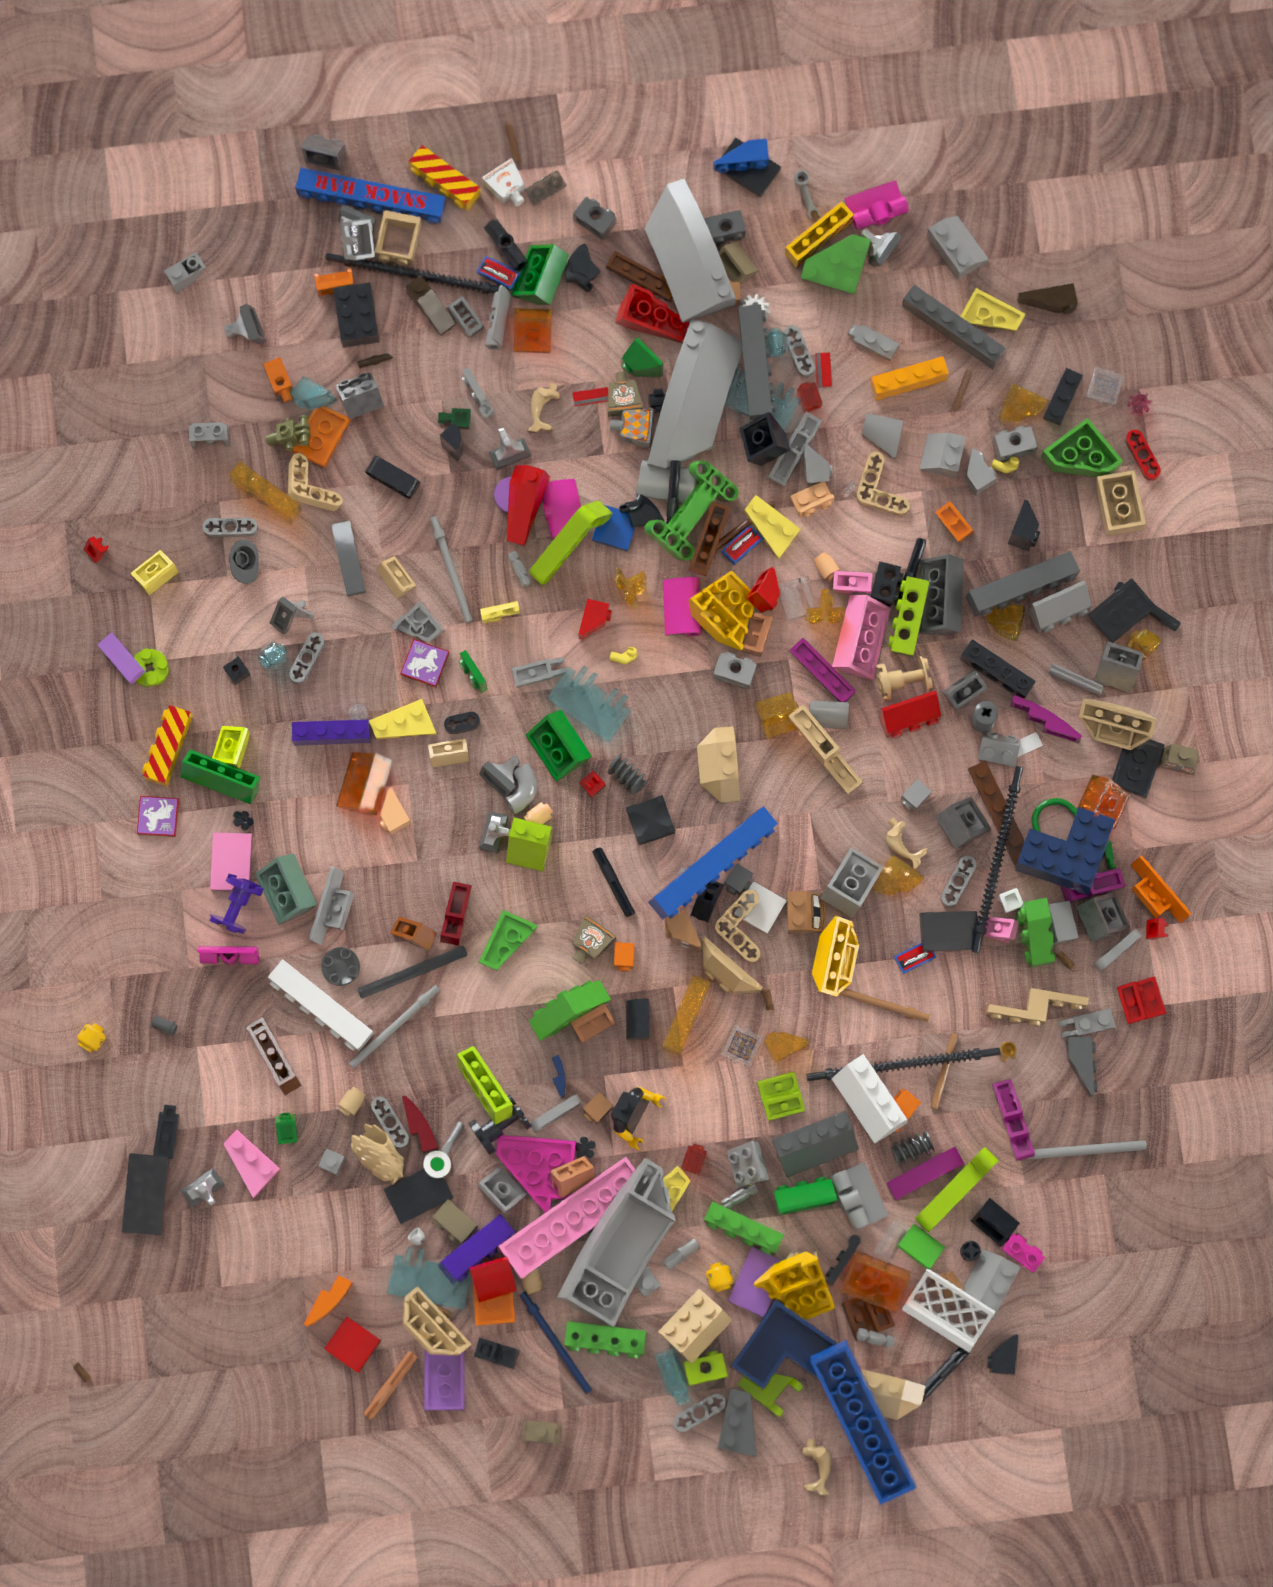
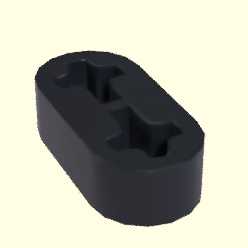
M475 712L452 715L444 721V728L449 734L472 731L480 725V718ZM471 716L473 719H477V721H474V725L463 723L468 721ZM450 721L461 723L456 725L454 730L451 727H447L450 725Z

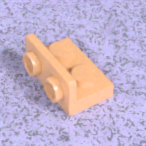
M825 481L790 496L799 517H809L820 508L822 510L832 506L835 498L830 493Z

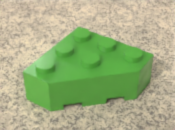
M854 234L806 259L800 278L855 294L871 240Z
M1088 418L1043 450L1041 456L1052 472L1089 477L1110 475L1118 470L1123 463V460Z
M1047 898L1024 902L1018 911V915H1016V920L1019 921L1018 926H1021L1022 929L1020 940L1022 945L1026 947L1027 952H1024L1026 964L1029 963L1030 968L1053 964L1055 962V954L1051 952L1054 943L1052 930L1048 931L1052 922Z
M589 980L582 984L581 987L577 985L571 988L569 992L564 990L557 995L558 999L547 1002L545 1004L546 1008L535 1011L533 1013L534 1017L529 1020V1023L541 1041L555 1035L559 1030L568 1025L570 1026L572 1021L598 1006L608 1003L611 998L600 980L593 983Z

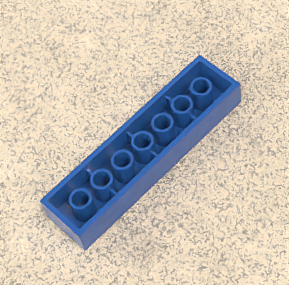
M848 1341L840 1342L811 1356V1364L880 1505L916 1489V1481Z

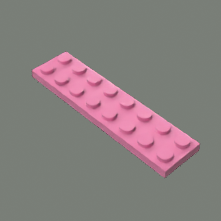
M624 1157L498 1246L504 1257H508L509 1264L520 1280L597 1225L616 1194L635 1171L627 1157Z

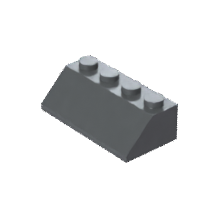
M948 554L920 561L919 579L930 582L918 634L952 635L961 633L964 559Z
M846 1111L772 1140L786 1178L859 1150Z

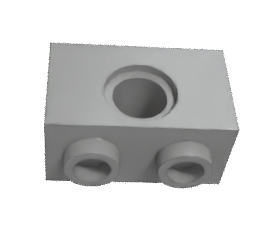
M1019 426L1011 432H1007V430L1000 431L993 440L1000 462L1009 460L1011 457L1032 454L1037 450L1031 426ZM1010 440H1017L1019 442V445H1012L1010 443Z
M720 652L713 678L750 689L757 664L749 658L740 659L736 658V655L733 653L725 652L724 654ZM738 666L741 670L738 673H733L730 668Z

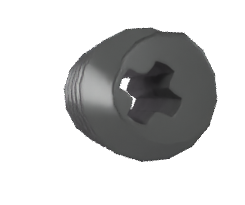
M983 701L976 706L972 715V724L976 731L988 732L994 727L998 718V709L993 703Z
M620 753L609 765L607 773L609 775L614 773L613 779L617 780L620 778L619 784L626 783L624 788L626 790L631 788L630 794L634 795L644 788L650 778L644 781L645 774L643 773L638 776L639 768L632 770L634 764L631 763L627 766L628 758L620 760L622 753Z
M923 1131V1138L918 1133L915 1135V1140L909 1136L908 1143L902 1139L901 1146L897 1142L893 1143L891 1150L899 1167L901 1166V1160L908 1164V1157L916 1161V1154L922 1159L924 1151L928 1156H930V1149H933L935 1152L927 1131Z

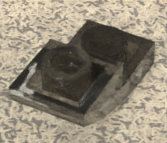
M556 170L530 185L524 191L533 206H536L549 196H553L567 187V184L559 171Z

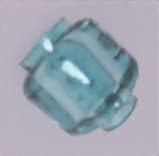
M779 328L769 329L768 339L765 340V347L769 346L770 357L783 356L788 350L787 334L780 331Z
M271 642L259 651L260 657H258V660L265 669L276 670L287 661V650L284 645Z

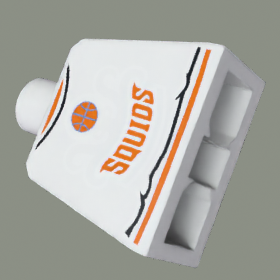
M512 158L482 177L483 185L501 203L505 204L511 200L515 206H519L524 202V198L520 194L525 190L524 182Z

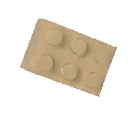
M1135 470L1098 476L1095 481V488L1106 537L1142 531L1146 522Z
M698 1289L658 1332L692 1364L731 1323L732 1319L711 1298Z

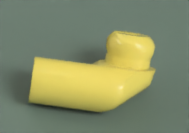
M1011 457L1010 460L1004 463L994 459L991 467L1007 474L1019 467V459Z
M629 647L622 654L612 651L609 660L626 665L636 659L637 649Z

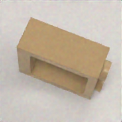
M384 210L375 249L376 258L385 263L392 261L401 266L413 265L422 225L421 217ZM388 225L414 230L408 256L383 251Z

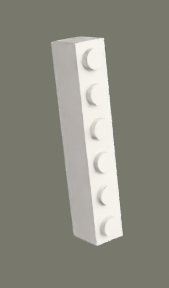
M283 959L268 976L271 981L269 984L277 991L283 990L286 993L284 996L292 1003L294 1001L298 1002L301 1005L299 1008L307 1015L309 1013L313 1014L316 1017L314 1020L322 1027L327 1025L331 1029L329 1032L337 1039L342 1037L346 1041L344 1044L352 1051L357 1049L360 1052L374 1033L371 1029Z

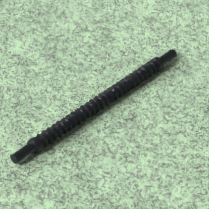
M326 254V260L343 263L344 266L348 267L353 265V268L358 266V269L363 267L364 270L368 268L369 271L373 269L374 272L379 270V273L384 271V274L389 272V275L392 273L395 276L399 274L400 277L405 275V278L410 276V279L413 277L416 279L421 275L426 282L428 280L431 283L436 281V284L441 282V285L446 283V286L451 284L452 287L456 285L457 288L461 286L462 289L467 287V290L472 288V291L477 289L478 292L481 290L486 294L489 292L495 293L499 290V286L491 285L490 282H476V280L456 278L455 275L450 277V275H440L439 272L437 274L434 271L430 273L429 270L424 272V269L419 271V269L414 270L413 267L411 269L408 266L404 268L403 265L398 267V264L393 266V263L388 265L387 262L383 264L382 261L378 263L377 260L373 262L372 259L367 261V258L365 260H348L341 255Z
M1016 766L1012 784L1008 788L1010 793L1007 794L1009 798L1006 799L1007 804L1004 805L1006 807L1003 810L1005 815H1002L1004 819L1001 820L1002 825L999 826L1001 828L998 831L1000 836H997L999 840L996 841L997 846L994 847L996 852H993L995 857H992L994 861L991 862L992 868H989L991 873H988L990 878H987L989 882L986 884L987 889H984L986 894H983L985 899L982 900L983 905L980 906L982 908L979 911L981 915L978 916L980 920L977 921L978 926L975 927L974 931L976 936L972 949L973 953L979 954L983 935H986L987 932L985 927L988 926L987 920L990 919L988 915H991L989 910H992L990 905L993 904L992 899L995 898L993 896L996 893L994 889L997 888L995 884L998 883L997 878L1000 877L998 875L1001 872L999 868L1002 867L1000 863L1004 861L1002 859L1005 856L1003 851H1006L1004 847L1007 846L1006 841L1009 840L1007 838L1010 835L1008 830H1011L1009 825H1012L1011 820L1014 819L1012 814H1015L1013 809H1016L1014 804H1017V794L1020 793L1021 789L1019 784L1023 767Z
M1000 1047L983 1050L974 1048L973 1051L968 1049V1052L962 1050V1053H959V1051L954 1053L952 1051L951 1054L946 1052L945 1055L940 1053L939 1056L937 1054L934 1056L929 1055V1057L924 1055L923 1058L918 1056L917 1059L912 1057L911 1060L909 1058L907 1060L902 1058L901 1061L896 1059L895 1062L890 1060L889 1063L887 1061L885 1063L880 1061L879 1064L874 1062L871 1066L876 1073L878 1071L881 1073L886 1071L888 1073L889 1070L894 1072V1069L899 1071L900 1068L903 1070L908 1068L910 1070L911 1067L916 1069V1066L921 1068L922 1065L925 1067L930 1065L932 1067L933 1064L938 1066V1063L944 1065V1062H947V1064L952 1062L954 1064L955 1061L960 1063L961 1060L966 1062L967 1059L969 1061L972 1059L976 1061L981 1060L982 1057L1001 1055ZM836 1067L835 1070L827 1068L822 1072L807 1073V1081L821 1079L830 1081L843 1067L840 1069Z

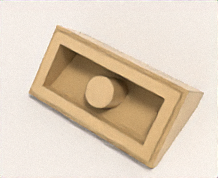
M395 556L381 562L376 568L397 599L416 587Z
M466 738L428 744L432 767L469 761Z

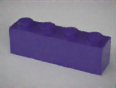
M369 719L292 722V742L294 746L371 743Z
M500 1214L441 1260L438 1267L452 1284L456 1281L460 1283L469 1276L467 1272L470 1271V1267L483 1264L482 1260L486 1257L491 1259L499 1252L497 1250L498 1246L511 1238L515 1231Z

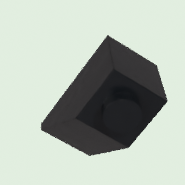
M717 881L713 884L708 882L705 885L707 889L697 896L690 916L709 922L724 887V884Z
M1012 1335L994 1350L991 1356H988L987 1368H990V1373L1015 1375L1019 1335Z

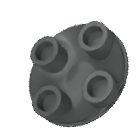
M337 947L331 949L322 958V974L333 985L344 986L350 984L359 974V959L348 948Z

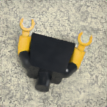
M635 1087L630 1092L623 1091L611 1113L613 1131L628 1142L629 1147L640 1150L637 1147V1142L644 1143L641 1138L632 1137V1134L649 1101L651 1100L652 1104L661 1108L663 1106L659 1104V1100L662 1098L666 1100V1098L658 1093L653 1094V1092L641 1087Z

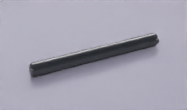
M460 946L358 988V993L361 998L368 997L467 956V951L464 946Z

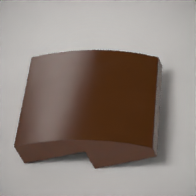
M881 1289L841 1304L855 1341L858 1340L857 1331L859 1329L878 1333L895 1326Z

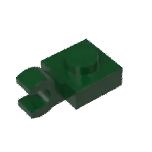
M452 408V413L438 412V423L452 424L454 422L459 429H470L471 409Z

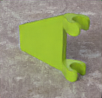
M778 1374L772 1376L763 1390L744 1377L737 1384L778 1417H781L784 1411L774 1402L789 1384L797 1392L803 1389V1385L793 1377Z

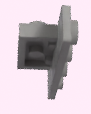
M331 867L330 873L327 876L326 886L321 896L322 899L310 931L309 940L319 945L323 943L327 927L344 930L354 893L351 891L339 889L344 872L336 867Z

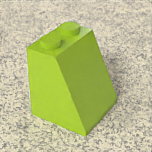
M514 818L509 834L506 863L543 872L553 836L552 827Z

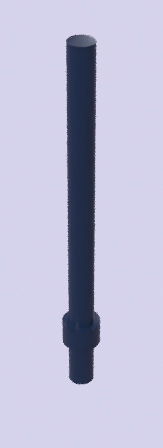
M526 1291L520 1294V1298L528 1308L527 1312L530 1316L534 1317L584 1393L587 1394L592 1391L539 1312L540 1308L538 1305L533 1303Z

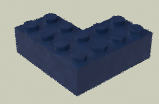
M1078 807L1066 841L1029 828L1017 861L1016 871L1090 895L1114 827L1115 819L1101 814L1096 817L1094 816L1095 812Z
M775 1300L730 1368L762 1390L785 1358L818 1380L819 1378L811 1364V1356L838 1343Z

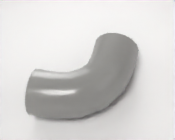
M529 763L513 771L518 782V789L515 793L505 798L513 814L522 811L531 804L537 793V780Z

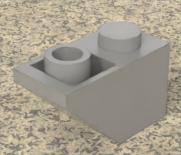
M197 252L164 270L171 286L178 293L192 285L206 267Z
M976 448L971 452L965 479L975 496L992 486L996 480L995 471L992 467L987 466L984 455L978 452Z

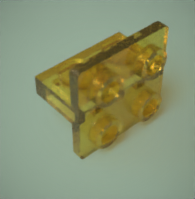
M618 567L616 568V575H614V582L619 591L623 590L625 595L623 598L628 607L632 606L635 610L637 609V598L635 595L645 591L647 577L641 571L626 579Z
M821 589L820 608L806 609L805 621H809L811 624H818L821 621L839 623L840 620H843L845 607H832L833 595H829V589Z
M791 692L755 703L766 738L797 730L788 718L791 713L799 708Z

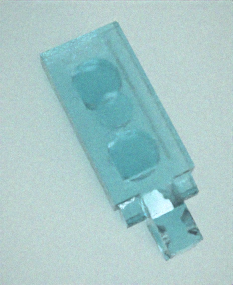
M672 1348L655 1355L667 1392L671 1393L672 1397L675 1396L678 1405L689 1402L688 1385L675 1349Z

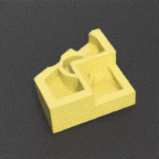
M518 601L480 609L483 624L500 621L501 617L520 614Z

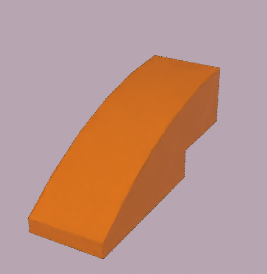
M338 1275L329 1292L322 1289L304 1325L311 1327L329 1315L348 1294L353 1282Z

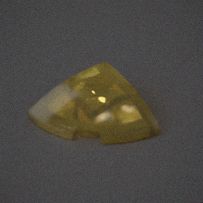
M1012 383L998 418L1005 421L1018 422L1028 416L1033 417L1044 408L1048 399Z
M1009 605L1002 610L997 608L992 610V613L987 615L986 618L1000 636L1017 641L1023 624L1025 607L1023 605Z
M892 855L871 889L885 895H895V893L902 891L906 893L915 888L923 880L924 876Z

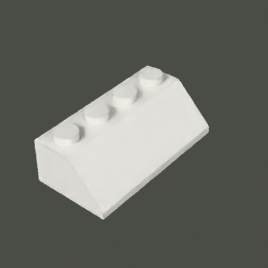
M864 1054L847 1064L832 1078V1081L874 1144L908 1123L907 1118Z

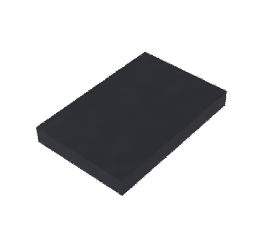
M735 137L722 156L744 142ZM769 159V166L763 169L747 168L744 171L734 169L723 174L761 198L781 170V166Z
M1131 578L1091 611L1088 616L1109 641L1114 643L1153 611L1156 605Z
M1149 739L1132 750L1122 748L1110 786L1147 798L1165 744Z
M977 911L922 912L919 914L922 952L968 951L973 949L976 936L974 931L975 927L978 926Z
M424 1169L383 1189L401 1225L445 1203L448 1199L454 1198L444 1177L432 1178L425 1173Z

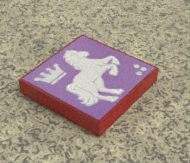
M413 639L400 675L437 687L449 656V651Z
M140 796L137 835L176 837L179 799Z

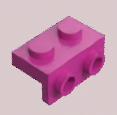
M1013 1233L1006 1241L1002 1250L1034 1273L1045 1259L1042 1255L1043 1252L1035 1246L1031 1247L1026 1243L1027 1240L1020 1234L1015 1235Z

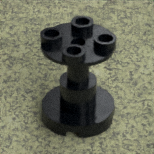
M511 1095L507 1097L512 1103V1117L496 1125L492 1119L481 1127L475 1119L468 1124L489 1155L496 1152L492 1142L504 1135L502 1130L518 1119L527 1130L532 1127L526 1117L522 1119L525 1115L520 1107H514L516 1102Z

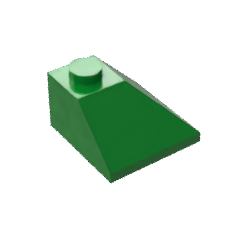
M637 337L621 358L622 369L627 374L631 373L634 377H661L663 375L664 363Z

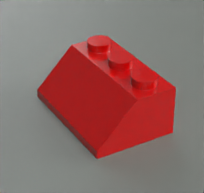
M936 690L883 707L879 714L886 738L890 736L897 738L903 735L902 732L908 730L910 732L918 731L921 729L920 726L926 724L928 727L936 725L942 717Z

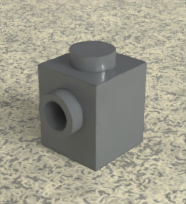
M737 863L724 882L725 890L732 895H736V893L741 895L742 892L750 888L752 883L749 881L753 877V873Z

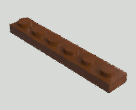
M983 761L968 768V771L997 831H1000L1001 828L999 826L1002 825L1001 820L1004 819L1002 815H1005L1003 810L1006 809L1004 805L1007 803L987 762ZM1013 819L1011 820L1012 825H1009L1011 830H1008L1010 835L1007 836L1009 840L1006 841L1007 846L1005 848L1016 868L1025 840Z

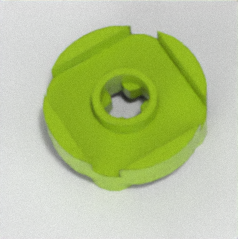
M145 648L134 656L135 660L145 671L146 665L153 664L154 671L145 672L136 680L139 685L143 687L158 686L166 680L169 674L168 662L160 651Z

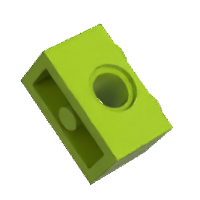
M718 1350L706 1353L707 1357L699 1358L698 1356L692 1364L688 1360L685 1361L684 1367L688 1385L691 1386L727 1378L723 1353L718 1354ZM703 1362L709 1363L711 1366L710 1372L702 1373L699 1368L700 1364Z

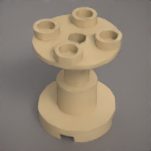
M918 656L919 670L902 673L901 670L887 672L884 663L876 665V670L880 671L876 674L880 695H885L882 697L883 702L892 701L891 691L905 688L904 684L922 681L924 690L928 693L929 689L933 688L931 677L927 676L926 670L929 669L927 658L923 659L922 656Z

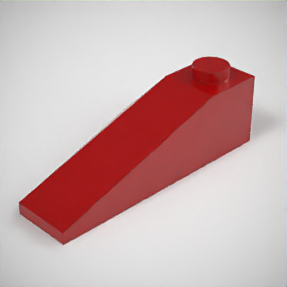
M631 284L620 304L615 323L631 330L683 344L690 323L688 321L682 323L679 314H675L667 307V304L659 301L649 290Z
M516 465L509 482L508 542L522 546L526 544L551 477L543 469L529 465Z

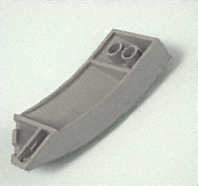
M685 179L667 184L644 231L658 259L681 321L684 323L691 319L734 306L736 297L707 224Z
M691 319L663 402L647 462L648 466L667 470L670 468L671 460L684 462L695 457L699 452L713 449L722 412L743 353L741 340L710 323Z
M647 1158L641 1162L616 1194L594 1227L575 1260L557 1296L558 1299L614 1327L642 1271L668 1230L676 1222L670 1207L671 1200L668 1188L665 1187L663 1180L664 1173L662 1167Z

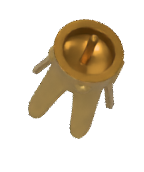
M1007 1041L1002 1043V1047H1000V1053L1003 1054L1002 1062H1005L1009 1057L1013 1060L1015 1059L1017 1048L1013 1042Z

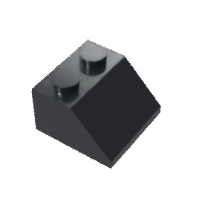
M770 412L739 428L748 462L763 466L790 451L785 431Z
M1024 500L1008 544L1029 552L1031 546L1035 548L1040 531H1037L1039 522L1028 500Z

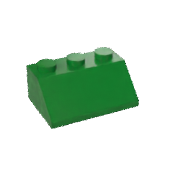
M554 244L530 245L526 254L528 264L520 270V277L511 295L536 305H550L556 288L560 283L563 270L566 267L569 254Z
M562 710L547 714L525 734L556 782L580 768L592 757Z
M826 1177L816 1178L815 1182L807 1184V1181L795 1183L796 1187L788 1188V1185L776 1187L777 1191L773 1192L778 1216L832 1205L837 1202L832 1180H827Z

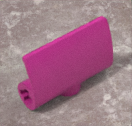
M896 180L845 198L846 206L854 214L853 225L856 230L874 224L877 226L884 225L891 218L909 212L907 201L904 196H901Z
M575 479L550 481L546 487L542 500L551 540L555 539L575 512L581 507Z
M682 577L663 580L666 636L685 633L686 636H699L702 634L701 625L691 616L689 599L700 592L699 578Z
M199 946L197 949L200 964H218L219 957L227 965L236 964L239 957L241 964H259L260 952L258 946ZM232 953L234 956H231V959L228 960L225 954Z

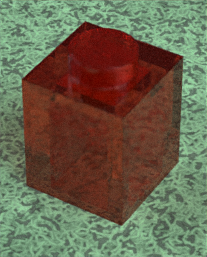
M805 382L799 385L796 394L804 414L822 408L823 402L815 382Z
M694 1143L693 1146L688 1145L681 1170L700 1175L707 1154L703 1146Z

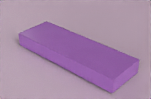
M112 632L98 644L101 650L131 684L146 672Z

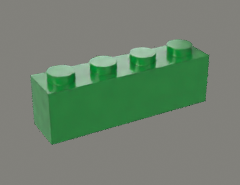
M189 750L182 761L180 777L250 805L258 793L260 776L193 750Z

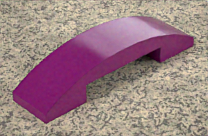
M953 1147L886 1184L894 1199L898 1200L965 1163L956 1147Z

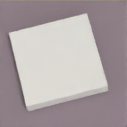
M753 881L748 890H755L759 894L760 899L743 921L768 934L787 900ZM747 894V900L744 903L741 901L740 904H742L746 908V910L749 909V907L746 906L749 902H755L754 894ZM738 907L734 915L740 918L743 915L742 909Z

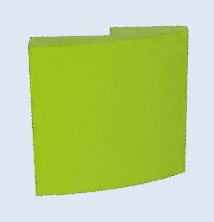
M794 1071L757 1081L768 1121L805 1111Z

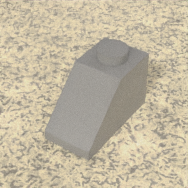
M803 444L806 482L830 481L829 476H833L832 465H828V461L808 444Z

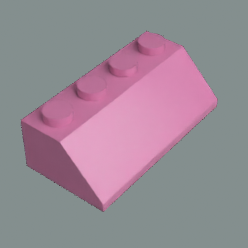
M868 595L849 596L832 665L833 668L846 674L870 680L874 679L875 666L878 663L891 610L890 607Z

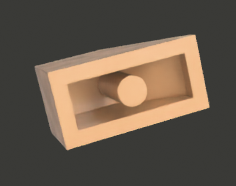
M392 787L389 788L380 814L382 818L380 824L385 832L388 830L392 835L410 825L411 822Z

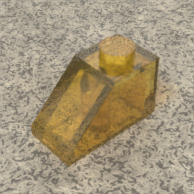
M1144 628L1141 631L1136 630L1130 635L1129 638L1131 640L1128 645L1131 649L1143 652L1142 661H1144L1158 649L1162 639Z
M774 1031L766 1036L767 1039L764 1040V1045L774 1063L810 1044L808 1039L782 1031L779 1033Z

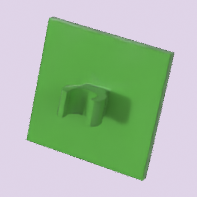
M915 1224L911 1226L897 1246L926 1269H931L945 1246Z

